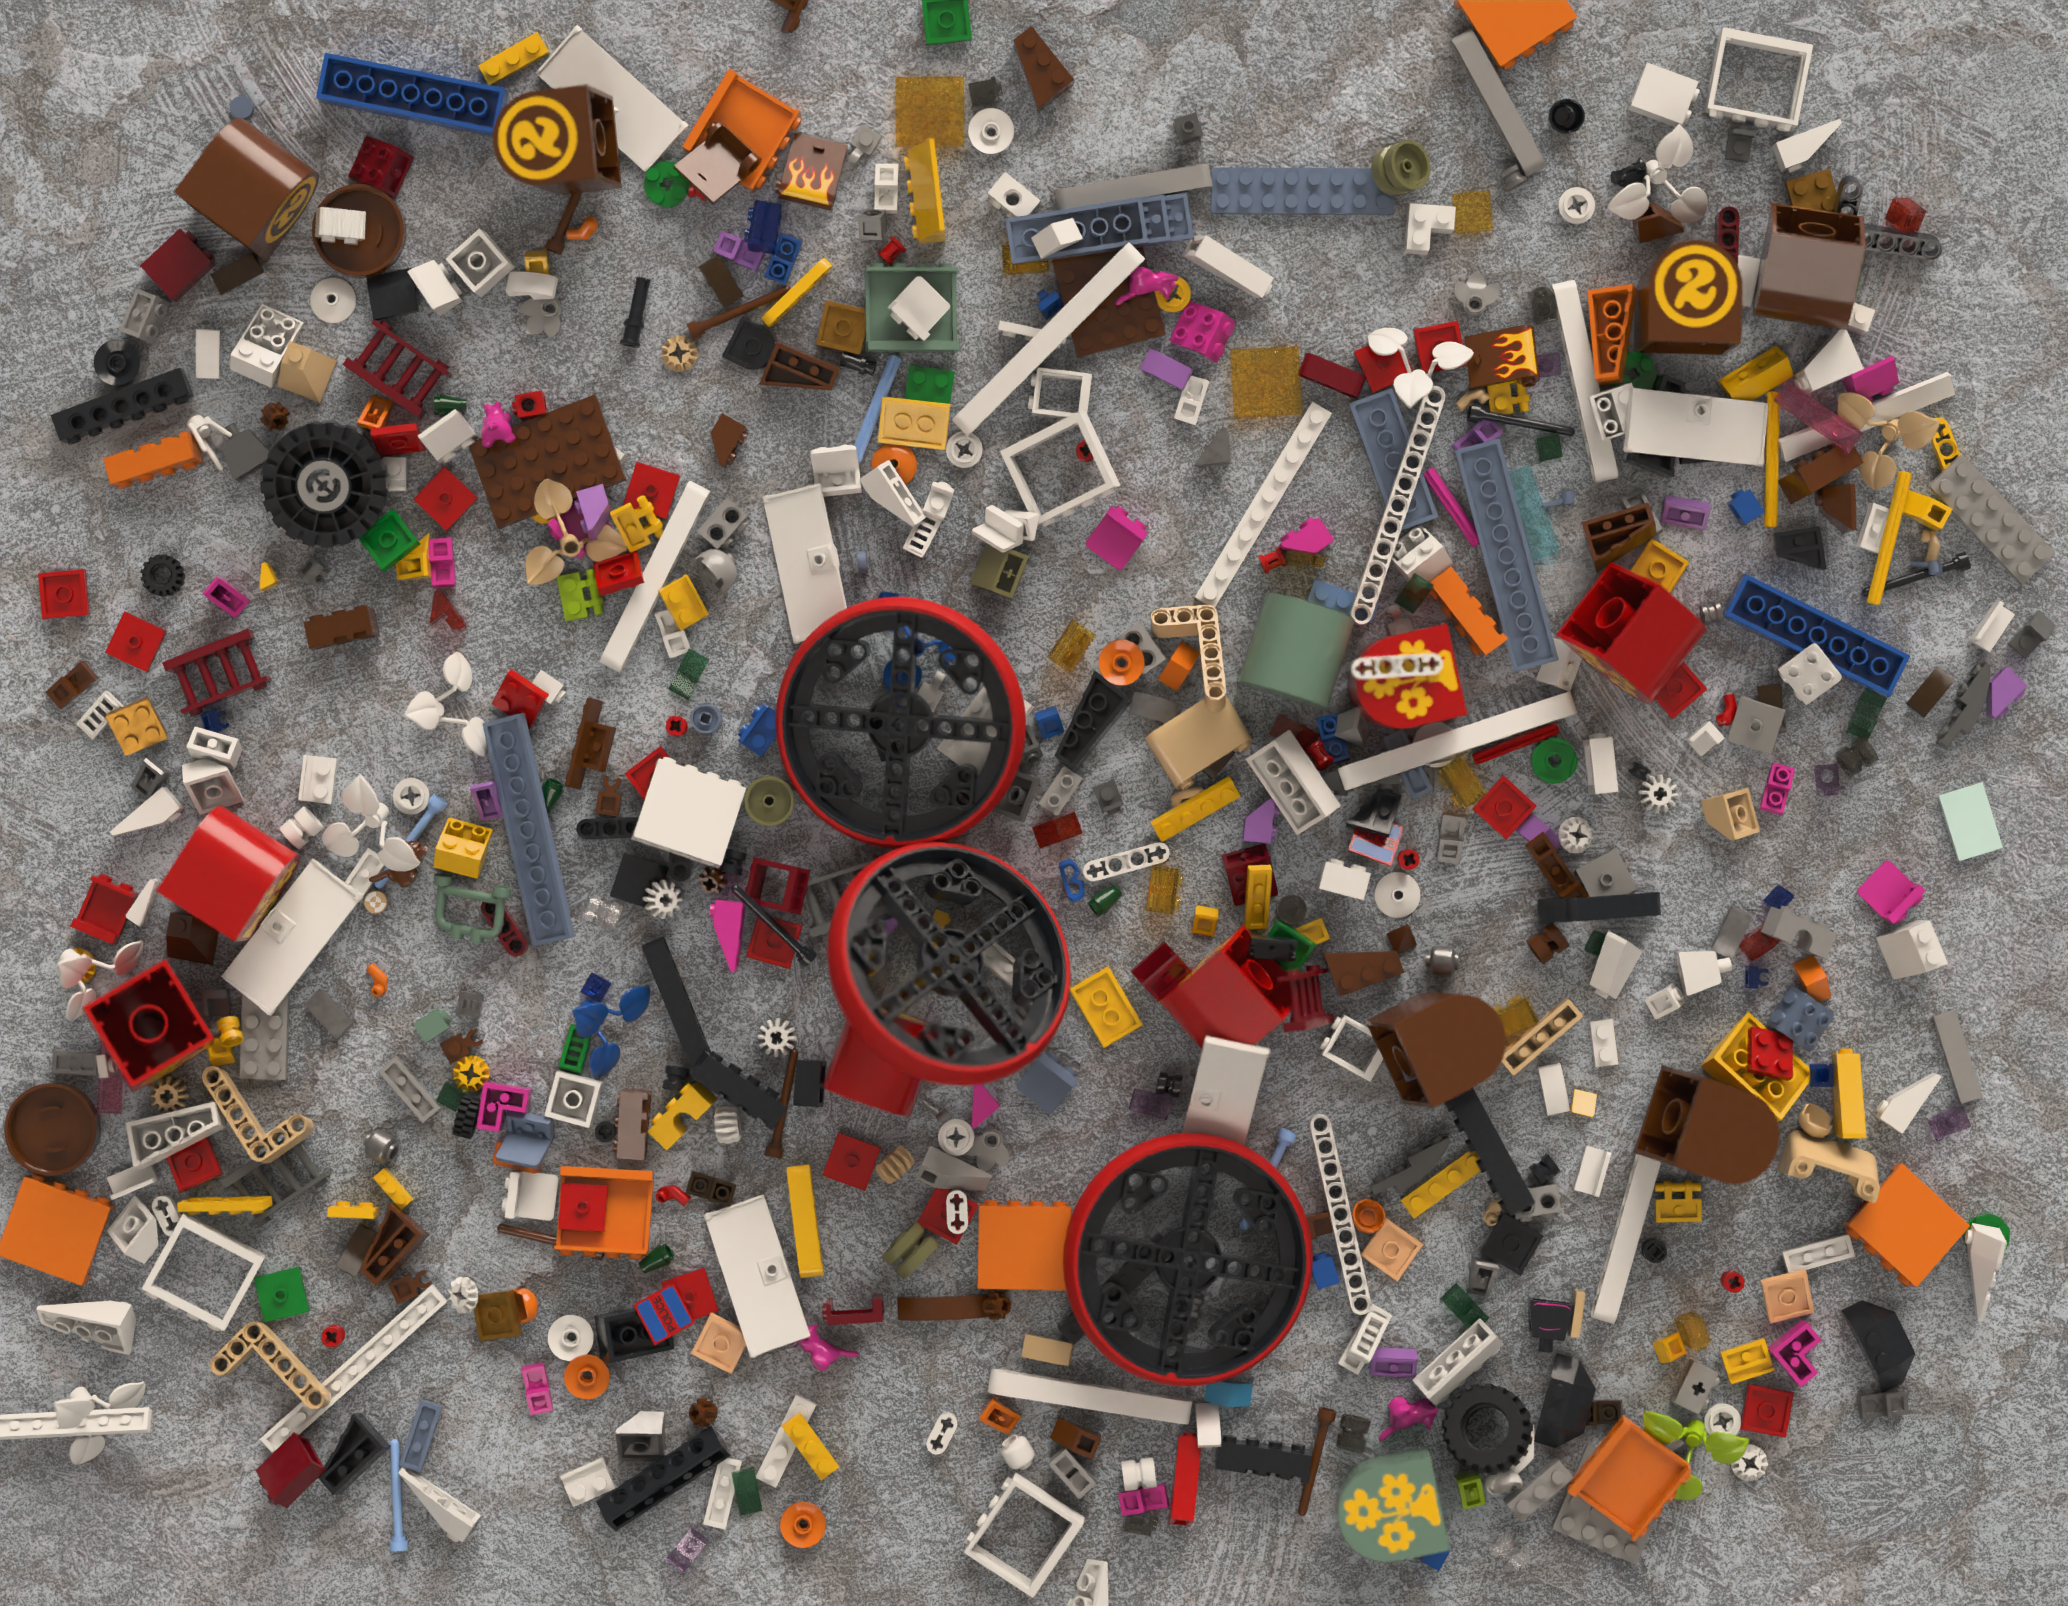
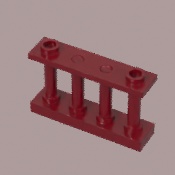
M373 320L371 324L377 327L378 331L358 359L355 358L352 361L347 357L342 365L419 419H422L426 413L421 409L423 406L422 402L442 373L451 378L452 374L447 371L449 366L439 359L435 363L392 333L393 327L383 320L380 324ZM387 334L397 343L377 372L374 371L371 374L365 370L367 367L366 362ZM407 348L416 356L398 382L390 387L384 383L385 375L403 349ZM425 361L435 369L416 396L408 400L403 396L405 392L403 389L422 362Z
M245 629L162 662L165 671H173L177 675L189 705L181 709L182 714H190V717L203 713L202 708L250 689L259 691L267 687L266 683L272 681L270 676L261 677L249 647L251 644L250 640L255 639L251 629ZM235 646L241 650L253 680L241 686L228 656V649ZM212 655L219 657L231 690L221 694L217 691L206 663L208 661L207 657ZM192 663L195 666L198 665L210 698L198 703L185 672L187 670L186 666Z
M1320 965L1306 966L1305 971H1284V976L1277 977V982H1288L1292 1017H1290V1022L1283 1023L1284 1033L1306 1031L1334 1023L1333 1013L1326 1014L1325 1010H1323L1319 975L1328 973V968L1320 969Z

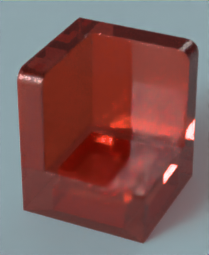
M1894 198L1885 219L1902 232L1919 231L1927 211L1910 198Z

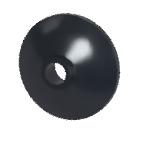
M111 340L99 347L94 357V369L98 377L105 383L114 386L125 385L132 381L140 368V358L136 349L131 344L122 340ZM117 360H121L123 363L120 368L115 366Z

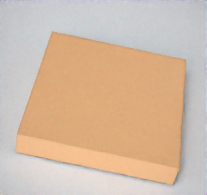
M1385 1218L1382 1228L1373 1234L1360 1255L1398 1282L1424 1244Z
M1805 1269L1760 1280L1767 1318L1770 1324L1814 1313L1808 1276Z
M711 1312L691 1354L732 1374L746 1347L741 1327Z

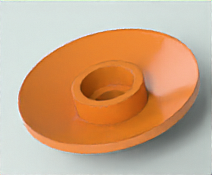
M884 444L876 450L871 461L872 470L888 460L890 462L896 460L898 466L895 470L904 484H908L913 479L917 470V461L909 447Z
M1115 640L1107 644L1101 651L1099 669L1103 677L1110 683L1120 686L1129 685L1141 676L1144 669V656L1135 643L1128 640ZM1119 659H1124L1126 661V665L1124 667H1119L1117 665V661Z
M588 1354L580 1355L572 1359L566 1366L564 1382L569 1392L581 1399H593L603 1394L610 1382V1372L606 1363L599 1357ZM589 1371L592 1376L585 1377L583 1373Z
M803 1501L794 1503L784 1511L781 1517V1533L784 1539L795 1547H811L817 1544L825 1533V1516L821 1509L813 1503ZM805 1519L808 1525L801 1527L799 1524L800 1520Z

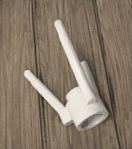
M201 415L193 416L188 421L187 427L193 433L202 451H207L217 468L222 471V465L205 438L211 432L210 426L228 437H232V433L215 423L209 416L205 418Z

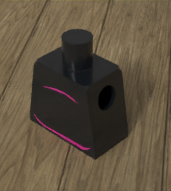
M1528 1297L1529 1333L1534 1338H1540L1538 1351L1552 1353L1553 1341L1565 1340L1574 1304L1571 1302Z

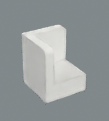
M1707 721L1691 734L1686 741L1699 756H1703L1714 745L1719 744L1725 738L1710 721Z

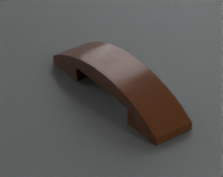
M1544 832L1525 845L1532 859L1560 898L1589 897L1580 883L1571 874Z
M966 1294L965 1296L897 1297L898 1320L938 1321L986 1318L990 1314L984 1313L983 1301L989 1296L988 1294Z

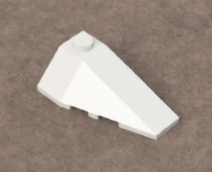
M115 1301L43 1305L38 1306L36 1309L42 1325L65 1334L70 1332L76 1333L82 1337V1341L89 1343L91 1339L101 1343V1348L107 1351L127 1355L131 1353L136 1325V1317L131 1304Z
M402 1467L398 1472L441 1528L447 1532V1537L455 1542L461 1541L463 1543L481 1515L414 1471Z
M1087 1559L1076 1583L1078 1589L1073 1599H1069L1067 1606H1109L1108 1564L1105 1561Z

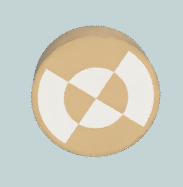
M371 891L364 899L365 908L374 914L381 913L388 906V898L381 891Z

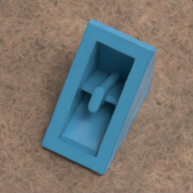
M1224 1380L1206 1385L1204 1401L1227 1407L1250 1406L1253 1383Z

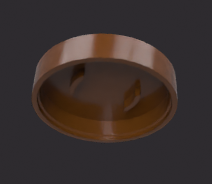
M363 184L347 185L336 189L320 203L318 208L328 207L366 212L365 239L358 241V245L344 244V240L335 239L333 243L322 242L321 237H315V212L312 223L313 242L320 257L332 269L351 278H369L385 272L399 259L406 242V223L399 207L383 191Z
M46 1083L23 1092L9 1108L4 1125L6 1144L14 1159L25 1169L46 1176L64 1174L83 1165L94 1153L101 1131L99 1114L91 1099L78 1088L64 1083Z

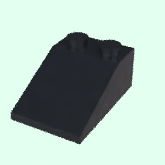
M635 1308L594 1315L600 1359L604 1362L614 1363L674 1349L673 1336L657 1345L653 1344Z

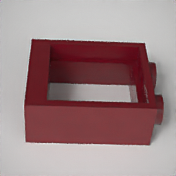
M753 857L745 892L760 906L801 915L811 870ZM768 866L789 871L782 905L760 900Z

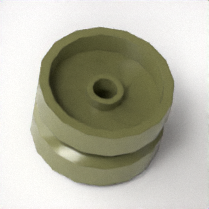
M1403 140L1378 150L1373 157L1371 170L1376 186L1383 193L1389 196H1399L1423 187L1429 179L1431 167L1429 157L1419 143L1413 140Z
M761 776L752 781L746 788L743 798L744 808L748 816L756 823L764 826H776L786 821L792 814L795 804L794 793L790 786L784 780L774 776ZM770 796L774 802L771 805H766L765 798Z
M917 1221L906 1231L904 1230L881 1256L888 1265H893L901 1257L903 1258L896 1267V1273L903 1280L911 1275L939 1246V1243L932 1236L926 1237L920 1243L917 1242L925 1231Z

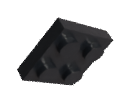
M1502 1213L1480 1252L1521 1276L1541 1242L1543 1235L1509 1215Z

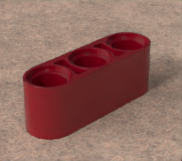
M1727 206L1720 210L1715 217L1714 243L1725 249L1738 265L1740 216L1736 208ZM1723 213L1731 215L1732 223L1728 224L1723 221ZM1722 236H1728L1731 239V246H1725L1722 243Z
M1311 353L1305 354L1298 372L1299 376L1355 399H1358L1366 376Z
M482 902L481 911L493 928L495 913H490L487 909L488 903ZM505 906L504 920L510 923V930L507 933L501 931L497 937L509 955H524L528 951L529 943ZM516 939L520 940L523 944L520 952H515L512 949V942Z

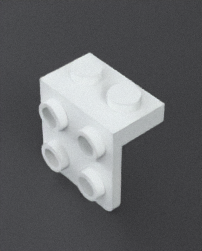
M917 276L887 308L892 312L890 314L892 319L899 325L903 323L908 327L906 332L914 340L919 338L925 341L930 335L928 331L949 310L950 304L921 276Z
M855 446L820 447L810 451L814 484L821 483L823 497L862 493L859 480L860 469Z
M1815 643L1808 646L1791 660L1787 659L1778 668L1779 675L1783 681L1790 684L1794 689L1795 696L1800 701H1803L1805 705H1808L1837 684L1842 678L1836 667Z
M512 1170L510 1175H506L505 1189H508L507 1198H503L502 1211L505 1212V1218L524 1217L552 1220L555 1215L559 1177L554 1174H532L520 1170Z

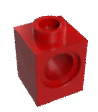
M542 390L515 395V401L512 402L513 413L518 415L520 420L531 419L548 413L545 393ZM528 400H533L535 403L534 409L529 412L525 411L524 403Z

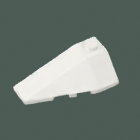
M1972 1223L1971 1229L1966 1231L1965 1243L1968 1249L1974 1312L1978 1321L1983 1322L1990 1301V1291L1988 1289L1995 1286V1270L2000 1271L2007 1242L2000 1228Z

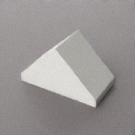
M1070 218L1050 224L1031 239L1040 258L1043 259L1083 238L1074 219Z

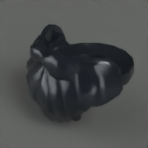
M1638 158V161L1631 166L1618 171H1612L1610 176L1611 182L1623 188L1633 183H1643L1647 166L1643 159Z

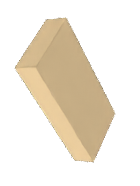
M1579 1289L1573 1290L1572 1304H1574V1310L1568 1327V1335L1574 1338L1580 1337L1586 1293Z

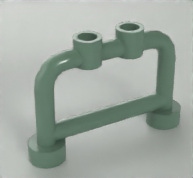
M434 874L433 884L438 885L435 919L441 929L451 932L450 938L464 939V935L470 936V942L483 943L484 939H493L501 933L505 900L511 897V887L494 885L492 894L453 887L452 875ZM446 894L496 904L493 928L485 930L481 927H470L461 923L447 922L444 917Z

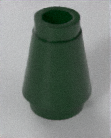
M441 394L440 397H434V415L444 417L454 409L460 413H466L467 411L466 399Z
M547 778L546 782L542 784L547 814H550L564 792V784L552 778Z
M1113 885L1092 896L1088 905L1100 917L1111 909L1122 896V893L1117 886Z
M667 1244L657 1245L648 1256L639 1261V1266L646 1274L670 1265L671 1261L674 1260L673 1252Z

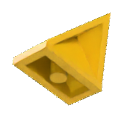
M430 532L419 541L420 545L396 563L397 580L431 578V563L429 561Z

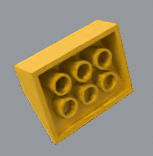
M934 138L910 148L908 150V157H904L905 170H910L911 179L907 180L908 193H913L914 202H909L911 216L916 217V225H912L913 239L918 238L919 244L946 241Z
M1748 1011L1710 1052L1701 1064V1067L1716 1081L1762 1098L1771 1107L1777 1122H1779L1816 1073L1794 1053L1793 1078L1789 1081L1748 1073V1029L1757 1027L1768 1030Z

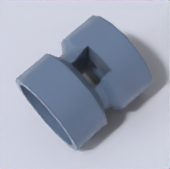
M701 704L695 707L690 718L694 729L703 734L715 733L720 729L723 721L719 709L710 704Z

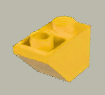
M1908 490L1903 514L1936 532L1943 528L1953 509L1931 497Z

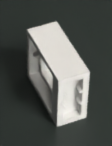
M1037 367V373H1032L1031 386L1035 387L1034 396L1029 395L1028 409H1032V415L1065 419L1075 414L1038 409L1042 376L1082 381L1078 412L1086 411L1087 413L1092 374Z
M1606 733L1589 735V739L1583 740L1589 795L1618 792L1613 737H1606Z
M1342 1014L1341 1018L1337 1016L1331 1026V1029H1333L1331 1036H1326L1319 1047L1322 1049L1320 1054L1370 1082L1383 1057L1376 1047L1362 1071L1330 1053L1345 1023L1372 1037L1369 1029L1344 1014Z

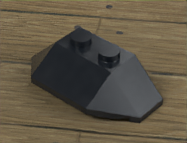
M1863 1300L1842 1309L1841 1311L1881 1392L1883 1393L1902 1384L1915 1356V1351L1896 1313Z
M1557 1353L1534 1436V1442L1557 1448L1584 1434L1596 1388L1580 1359Z

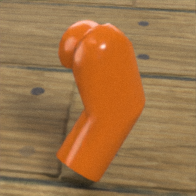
M588 216L580 228H567V240L589 239L597 230L596 218Z
M373 962L365 971L374 978L373 988L371 989L372 995L380 997L387 992L388 977Z

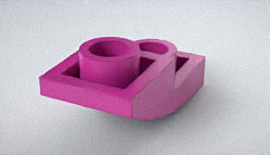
M1772 763L1759 810L1780 816L1784 813L1795 768Z

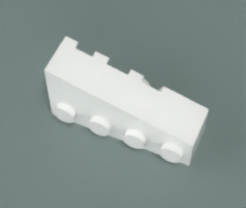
M206 1103L127 1122L126 1128L133 1168L144 1170L225 1128V1116L217 1103Z

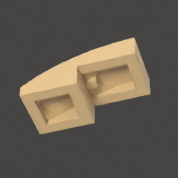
M1025 1334L1021 1357L1070 1366L1074 1345L1063 1340Z

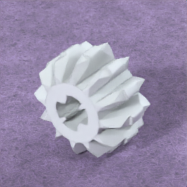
M1658 775L1656 782L1655 778L1650 776V784L1645 781L1642 782V786L1646 790H1639V794L1645 795L1646 798L1641 799L1640 803L1649 802L1646 810H1651L1654 806V813H1659L1660 807L1664 812H1668L1667 804L1672 807L1675 806V802L1671 798H1678L1679 795L1672 793V790H1675L1677 785L1668 786L1672 780L1671 778H1667L1663 782V775ZM1660 788V792H1663V797H1659L1657 800V796H1654V791H1658Z
M660 880L659 884L652 882L653 889H645L649 895L642 899L648 902L644 908L648 911L651 910V916L656 917L658 915L660 919H665L666 914L669 917L674 916L673 909L680 910V907L676 904L683 900L677 897L681 891L678 888H674L675 883H667L666 880ZM665 896V901L660 902V898Z
M776 1018L775 1026L771 1020H767V1025L770 1029L765 1026L760 1027L761 1031L766 1034H759L757 1038L765 1039V1042L759 1046L760 1048L766 1045L769 1046L765 1052L767 1055L772 1049H774V1057L779 1056V1049H781L783 1055H787L788 1052L785 1046L790 1049L794 1048V1045L788 1041L797 1040V1036H789V1033L795 1031L794 1027L786 1029L789 1021L786 1020L780 1026V1018ZM779 1031L782 1033L781 1038L783 1041L781 1043L778 1041L776 1044L773 1042L774 1037L772 1033L776 1034Z
M730 1104L717 1107L714 1115L717 1140L719 1143L725 1144L738 1142L742 1133L738 1107Z

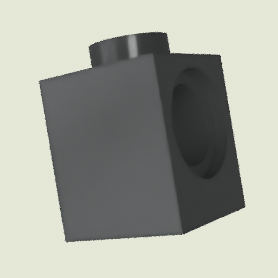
M1196 112L1174 119L1173 126L1180 146L1202 139L1203 132Z
M863 209L858 217L859 240L883 239L887 233L886 209Z

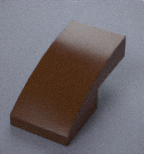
M81 661L66 676L56 681L45 693L59 709H63L98 679V676L85 661Z

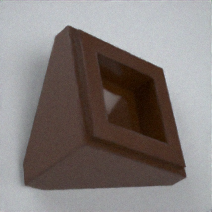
M1408 924L1387 933L1388 939L1394 951H1397V954L1417 945Z

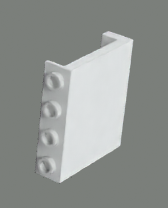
M668 757L659 758L655 764L656 767L631 840L719 868L722 864L746 788L742 787V783L736 780L729 779L725 781L719 779L720 776L712 772L704 774L698 772V768L686 764L683 767L676 764L677 761Z

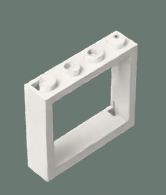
M1723 27L1718 36L1704 113H1709L1710 117L1722 119L1723 116L1730 117L1733 122L1745 123V121L1754 122V125L1758 127L1776 126L1777 130L1789 132L1790 129L1793 130L1798 126L1813 45ZM1726 43L1800 57L1788 119L1714 105Z
M1079 411L1000 451L1028 512L1038 513V525H1043V527L1054 524L1056 522L1055 518L1060 515L1065 518L1076 512L1074 508L1080 505L1085 508L1096 502L1094 498L1100 495L1103 498L1115 493V488L1121 486L1086 411ZM1079 425L1105 484L1041 515L1015 456Z
M184 1212L142 1289L146 1291L145 1294L153 1299H158L159 1297L166 1301L165 1304L174 1310L180 1308L186 1311V1315L196 1321L201 1319L207 1322V1326L215 1331L220 1329L225 1331L266 1254ZM183 1227L254 1263L223 1320L153 1284Z
M1015 1472L1012 1478L1007 1477L1002 1484L1001 1489H1003V1492L1000 1496L995 1495L988 1506L991 1509L988 1514L983 1513L977 1521L976 1525L978 1528L975 1533L970 1532L966 1537L964 1553L1033 1598L1082 1527L1085 1517ZM1015 1486L1070 1521V1524L1032 1580L977 1545Z

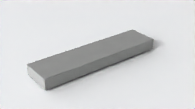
M1953 1009L1932 1016L1959 1104L1982 1098L1983 1095L1956 1010Z

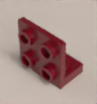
M366 136L348 177L375 187L396 199L414 156L399 147Z
M1265 843L1221 855L1235 906L1245 904L1248 866L1271 865L1272 867L1271 858ZM1273 867L1270 897L1278 895Z

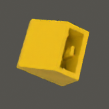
M448 818L435 848L433 867L478 879L485 862L493 829Z

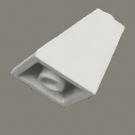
M1839 329L1831 334L1795 374V386L1799 392L1803 393V396L1864 369L1847 329Z
M1916 920L1875 937L1893 980L1926 973L1948 964L1933 926L1928 920Z

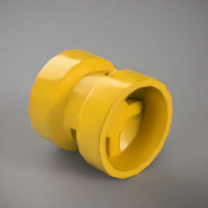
M227 1016L216 1022L217 1030L221 1033L220 1042L222 1046L233 1047L244 1041L243 1034L239 1030L240 1021L238 1017Z

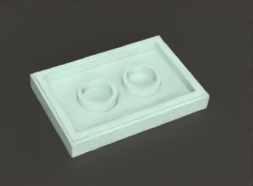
M1983 782L1937 796L1957 861L2003 848Z

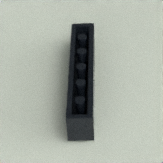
M1471 1088L1444 1102L1448 1112L1453 1111L1457 1118L1453 1121L1458 1131H1464L1467 1137L1465 1144L1470 1153L1475 1151L1479 1159L1475 1161L1481 1173L1486 1172L1490 1180L1486 1182L1493 1194L1497 1192L1501 1199L1498 1201V1204L1503 1214L1508 1213L1511 1217L1534 1205L1535 1201L1475 1090Z

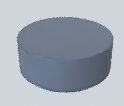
M238 96L231 101L230 111L234 117L247 120L254 113V105L249 98Z
M866 550L857 551L858 571L860 574L868 573Z

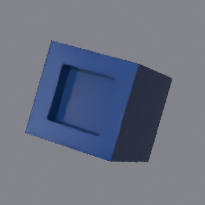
M1740 489L1730 495L1732 500L1727 504L1741 526L1764 513L1751 489L1745 492L1743 489Z
M1325 1252L1313 1255L1312 1275L1317 1289L1340 1283L1332 1256L1330 1254L1326 1255Z

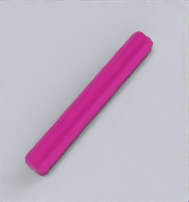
M1432 467L1423 473L1425 480L1470 545L1475 547L1480 544L1476 528L1436 470Z

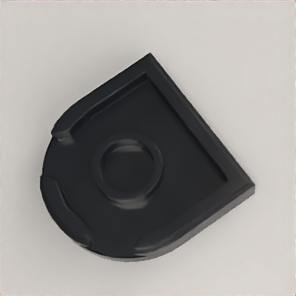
M742 316L722 357L748 370L761 369L767 366L775 347L774 337L764 326Z

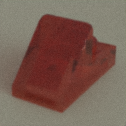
M435 590L430 624L434 625L447 615L448 618L445 621L453 631L456 628L460 632L464 631L469 627L442 590Z
M1282 714L1278 715L1269 732V735L1277 738L1290 730L1304 752L1320 736L1303 724H1299Z

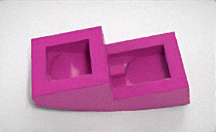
M452 538L429 539L432 587H456Z
M545 1363L522 1366L521 1372L526 1388L525 1395L530 1415L553 1411Z
M1166 1483L1157 1484L1155 1488L1144 1489L1141 1487L1138 1490L1118 1493L1122 1516L1140 1514L1145 1511L1168 1508L1170 1506Z

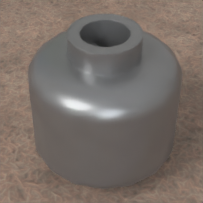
M1433 946L1431 953H1426V967H1430V972L1433 975L1451 976L1454 970H1458V952H1455L1452 946Z
M382 1130L368 1134L363 1142L365 1155L381 1164L393 1161L399 1151L397 1139Z

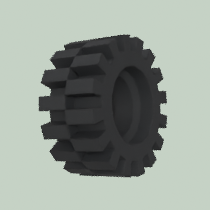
M158 554L155 557L148 558L149 561L144 562V569L140 571L142 573L140 578L144 583V588L148 589L150 593L162 597L172 596L174 592H178L180 590L179 587L184 585L183 578H185V574H183L184 568L180 565V562L168 555ZM160 567H167L171 572V579L166 584H159L155 580V572Z
M463 1095L456 1112L452 1135L471 1140L477 1126L481 1099Z

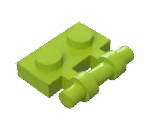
M594 569L586 570L587 580L581 581L579 572L556 577L566 622L588 618L587 608L591 607L594 609L595 616L604 614L602 607L604 601L603 598H600ZM589 587L591 600L585 601L583 588Z

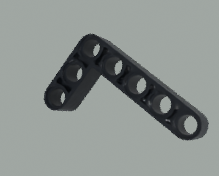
M1846 176L1841 179L1832 212L1840 213L1843 207L1849 206L1851 210L1848 214H1858L1863 188L1856 177ZM1855 184L1856 189L1853 192H1845L1848 185ZM1864 224L1865 232L1868 233L1865 239L1866 250L1925 260H1935L1942 253V246L1939 240L1932 234ZM1884 236H1890V237H1891V239H1890V241H1889L1888 243H1886V244H1881V243H1880V240H1881L1882 237H1884ZM1908 239L1913 240L1910 247H1902L1904 241ZM1928 244H1936L1933 250L1925 251V247Z
M639 817L583 819L577 824L576 831L579 837L587 840L631 838L632 834L628 831V824L631 821L638 822ZM608 822H613L616 825V832L613 835L605 832V825ZM585 823H590L593 826V833L589 836L584 835L582 832V827ZM669 852L671 877L678 882L687 881L692 875V860ZM679 865H683L687 869V874L683 878H679L675 874V869Z
M1660 892L1537 900L1539 923L1578 922L1661 915Z

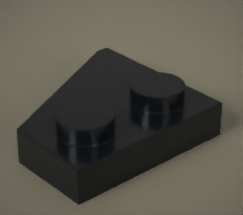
M1820 526L1773 534L1777 557L1819 570L1827 569Z
M1379 789L1370 801L1360 807V811L1347 820L1346 827L1389 838L1402 795Z

